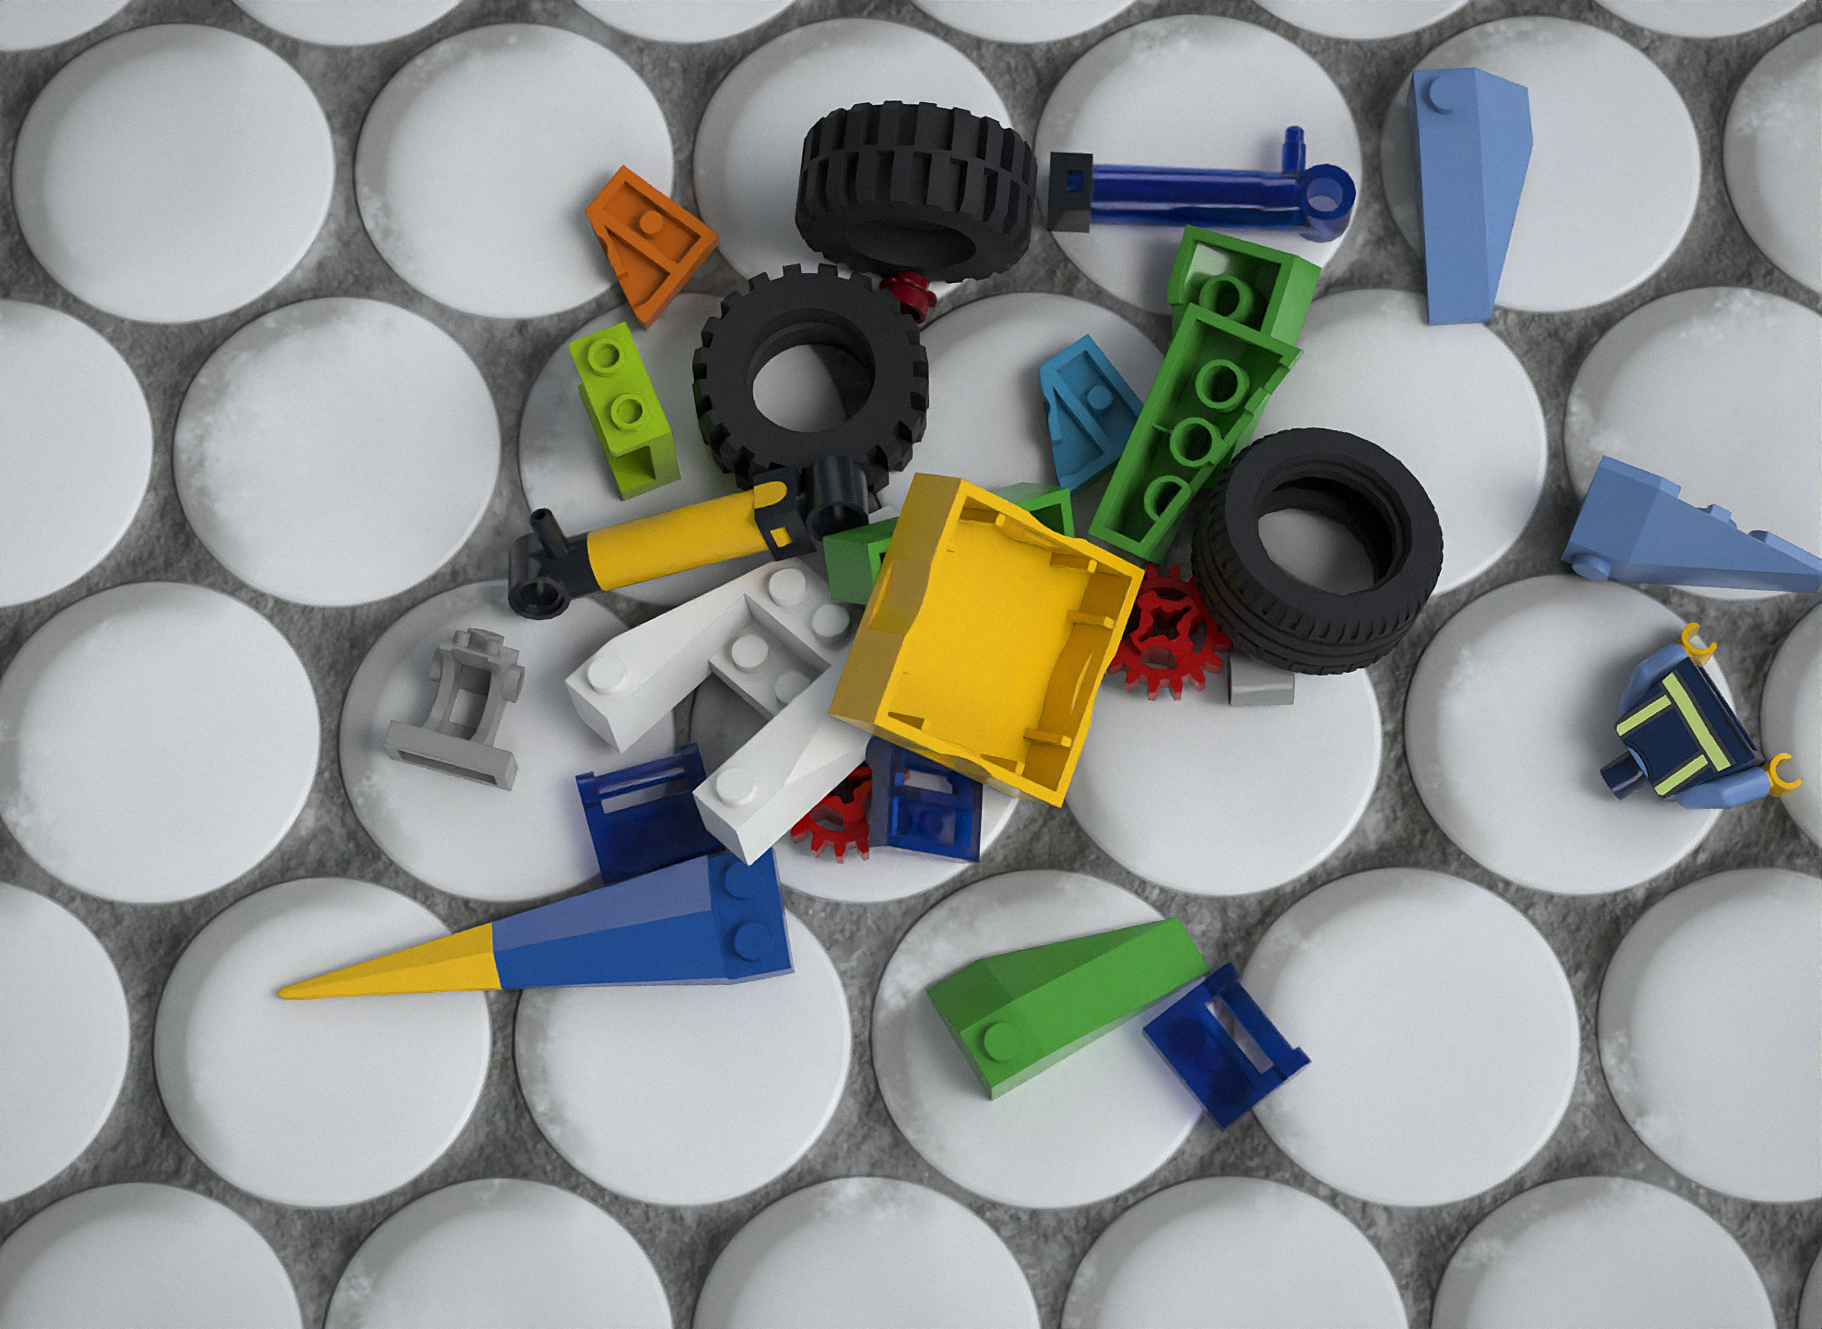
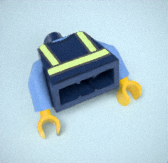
M1692 622L1687 624L1676 643L1668 644L1640 663L1635 668L1619 703L1621 718L1617 720L1613 727L1628 751L1600 769L1604 781L1620 801L1647 783H1650L1662 801H1677L1679 805L1686 809H1730L1767 795L1774 797L1785 796L1802 783V778L1787 783L1777 776L1776 767L1787 763L1793 758L1788 753L1778 754L1761 768L1755 767L1765 761L1764 757L1703 667L1717 648V643H1711L1706 649H1697L1689 643L1701 627L1698 623Z

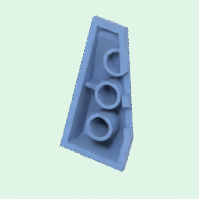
M1475 67L1413 71L1406 105L1428 326L1487 323L1491 318L1533 148L1528 88Z
M1605 455L1602 456L1586 492L1561 560L1573 564L1572 568L1576 573L1595 581H1607L1610 578L1618 582L1799 593H1817L1822 586L1821 558L1768 531L1752 530L1746 534L1737 529L1736 523L1730 519L1732 512L1716 504L1709 505L1707 509L1696 508L1678 499L1681 486L1661 476Z

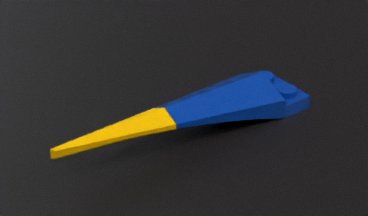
M771 846L750 866L746 865L734 853L714 857L704 855L283 987L276 994L286 1000L510 989L735 985L795 973L776 853Z

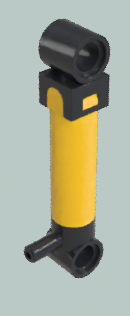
M839 455L826 456L814 461L806 469L804 482L796 465H791L753 475L754 489L568 537H565L550 509H537L529 517V524L534 533H528L517 538L511 544L509 550V605L516 614L526 619L547 620L561 615L568 608L571 600L770 550L775 562L816 552L817 540L823 543V537L869 525L866 471L859 462L850 457Z

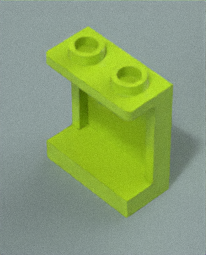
M626 321L570 342L568 346L569 352L582 381V384L577 385L578 391L623 501L680 480V471L671 428Z

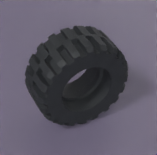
M902 100L884 101L883 104L872 105L870 102L854 104L849 110L841 107L831 111L826 118L821 117L804 138L795 224L802 239L805 240L807 246L814 252H822L825 259L835 264H846L850 270L863 274L871 272L879 274L880 278L894 277V274L897 272L908 271L921 275L929 283L931 281L962 283L964 279L973 278L976 281L990 278L993 272L1002 274L1010 270L1029 249L1038 171L1037 159L1028 143L1023 141L1020 134L1012 128H1002L999 121L988 116L980 118L971 115L970 110L958 107L947 109L937 107V103L920 101L919 104H903Z
M801 263L782 266L783 277L770 280L766 272L749 279V293L742 297L738 291L733 290L720 302L722 313L720 319L715 316L708 318L701 331L703 346L695 349L692 371L694 383L692 384L698 425L704 444L711 447L713 461L723 474L733 472L737 487L747 491L754 489L753 475L796 465L804 482L806 469L814 461L826 456L839 455L850 457L859 462L865 469L867 488L872 494H877L889 485V472L892 469L903 472L912 460L913 444L922 441L927 426L929 364L926 347L920 344V330L912 315L900 314V300L887 288L881 289L878 294L872 291V278L857 271L852 272L849 280L838 277L837 265L819 263L818 273H801ZM819 344L838 348L854 357L866 369L870 380L869 397L863 407L851 419L829 430L799 432L775 424L758 410L753 397V384L757 375L772 358L796 346Z

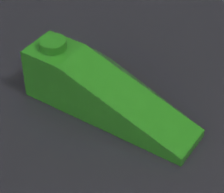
M1186 224L1168 280L1167 304L1172 306V340L1167 341V352L1189 303L1198 305L1294 346L1304 325L1321 267L1291 253ZM1269 399L1201 486L1202 488L1213 491L1226 466L1231 463L1236 454L1248 446Z
M1178 917L983 958L926 991V994L992 1102L1209 974L1210 969Z

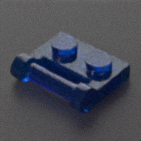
M874 735L869 740L865 752L866 762L873 770L869 848L959 864L979 863L983 783ZM909 770L945 777L947 782L952 785V794L904 785V771Z
M697 742L678 747L679 754L596 777L593 771L575 776L604 884L727 850L726 846L705 828L692 793L707 779ZM687 777L690 787L688 791L606 814L604 812L603 800Z
M1231 962L1210 975L1142 1028L1141 1032L1221 1133L1225 1132L1280 1087L1293 1080L1312 1063L1300 1046L1293 1049L1240 984L1243 976ZM1219 998L1223 1001L1274 1064L1263 1074L1258 1071L1207 1008L1213 1001Z

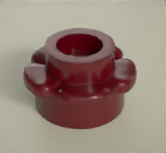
M900 271L895 273L894 277L885 278L879 283L880 289L887 288L900 300V314H911L916 324L923 323L929 307L934 308L937 304V296L934 292L928 290L929 282L919 274Z

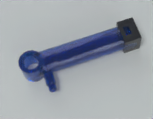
M1290 126L1285 130V142L1282 145L1281 171L1093 162V153L1051 151L1047 230L1089 232L1090 223L1185 228L1186 224L1202 229L1298 233L1308 241L1325 243L1339 238L1349 227L1356 189L1350 175L1338 166L1319 164L1306 170L1307 146L1304 142L1305 131L1300 126ZM1315 196H1326L1334 200L1338 207L1332 211L1324 212L1312 207L1308 200Z

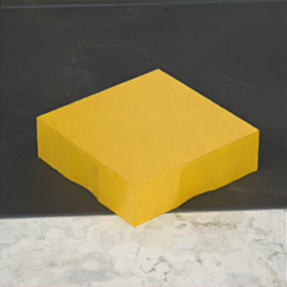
M915 472L827 714L1009 796L1061 808L1091 725L1092 712L1099 685L1111 660L1116 655L1145 570L1082 538L1068 537L1052 531L1042 525L1028 511L963 478Z

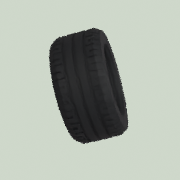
M1316 427L1291 428V430L1285 429L1278 431L1276 434L1272 433L1265 435L1263 438H1258L1251 445L1246 446L1240 453L1236 454L1231 463L1226 466L1208 498L1193 532L1190 556L1191 570L1195 577V587L1199 591L1198 595L1205 604L1208 614L1228 638L1252 656L1290 672H1300L1307 675L1315 674L1318 676L1328 674L1340 675L1343 672L1350 673L1356 671L1357 668L1368 667L1371 663L1375 664L1383 656L1392 652L1407 634L1436 587L1442 570L1441 564L1443 563V533L1439 525L1438 514L1434 510L1435 507L1423 486L1400 460L1373 442L1348 432ZM1293 508L1315 511L1342 524L1363 544L1373 565L1374 585L1369 589L1340 595L1317 592L1289 578L1269 558L1259 536L1258 520L1265 514Z

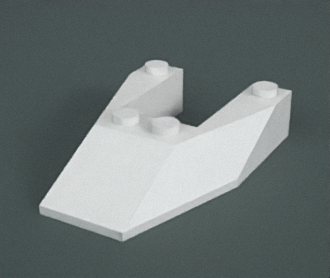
M888 505L869 514V524L900 516V513ZM818 540L816 552L777 562L775 560L611 639L565 680L579 718L620 754L624 753L712 672L770 721L692 792L705 828L748 866L756 861L886 741L827 714L867 605L831 599L824 545Z

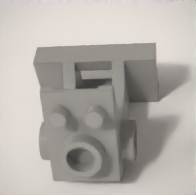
M468 628L467 632L455 630L454 637L440 642L430 668V681L440 683L431 713L422 728L395 720L390 721L384 740V745L390 758L511 791L518 771L517 763L512 752L494 748L493 744L507 701L516 703L523 686L525 667L516 665L520 650L503 646L504 636L477 628ZM459 689L488 697L478 729L449 721Z

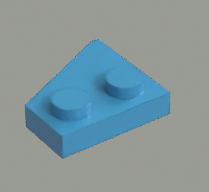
M1086 334L1038 368V379L1058 487L1069 488L1070 499L1117 467L1144 406L1089 334Z

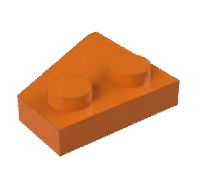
M624 165L620 167L585 210L587 219L639 325L646 331L649 330L720 243L718 233Z

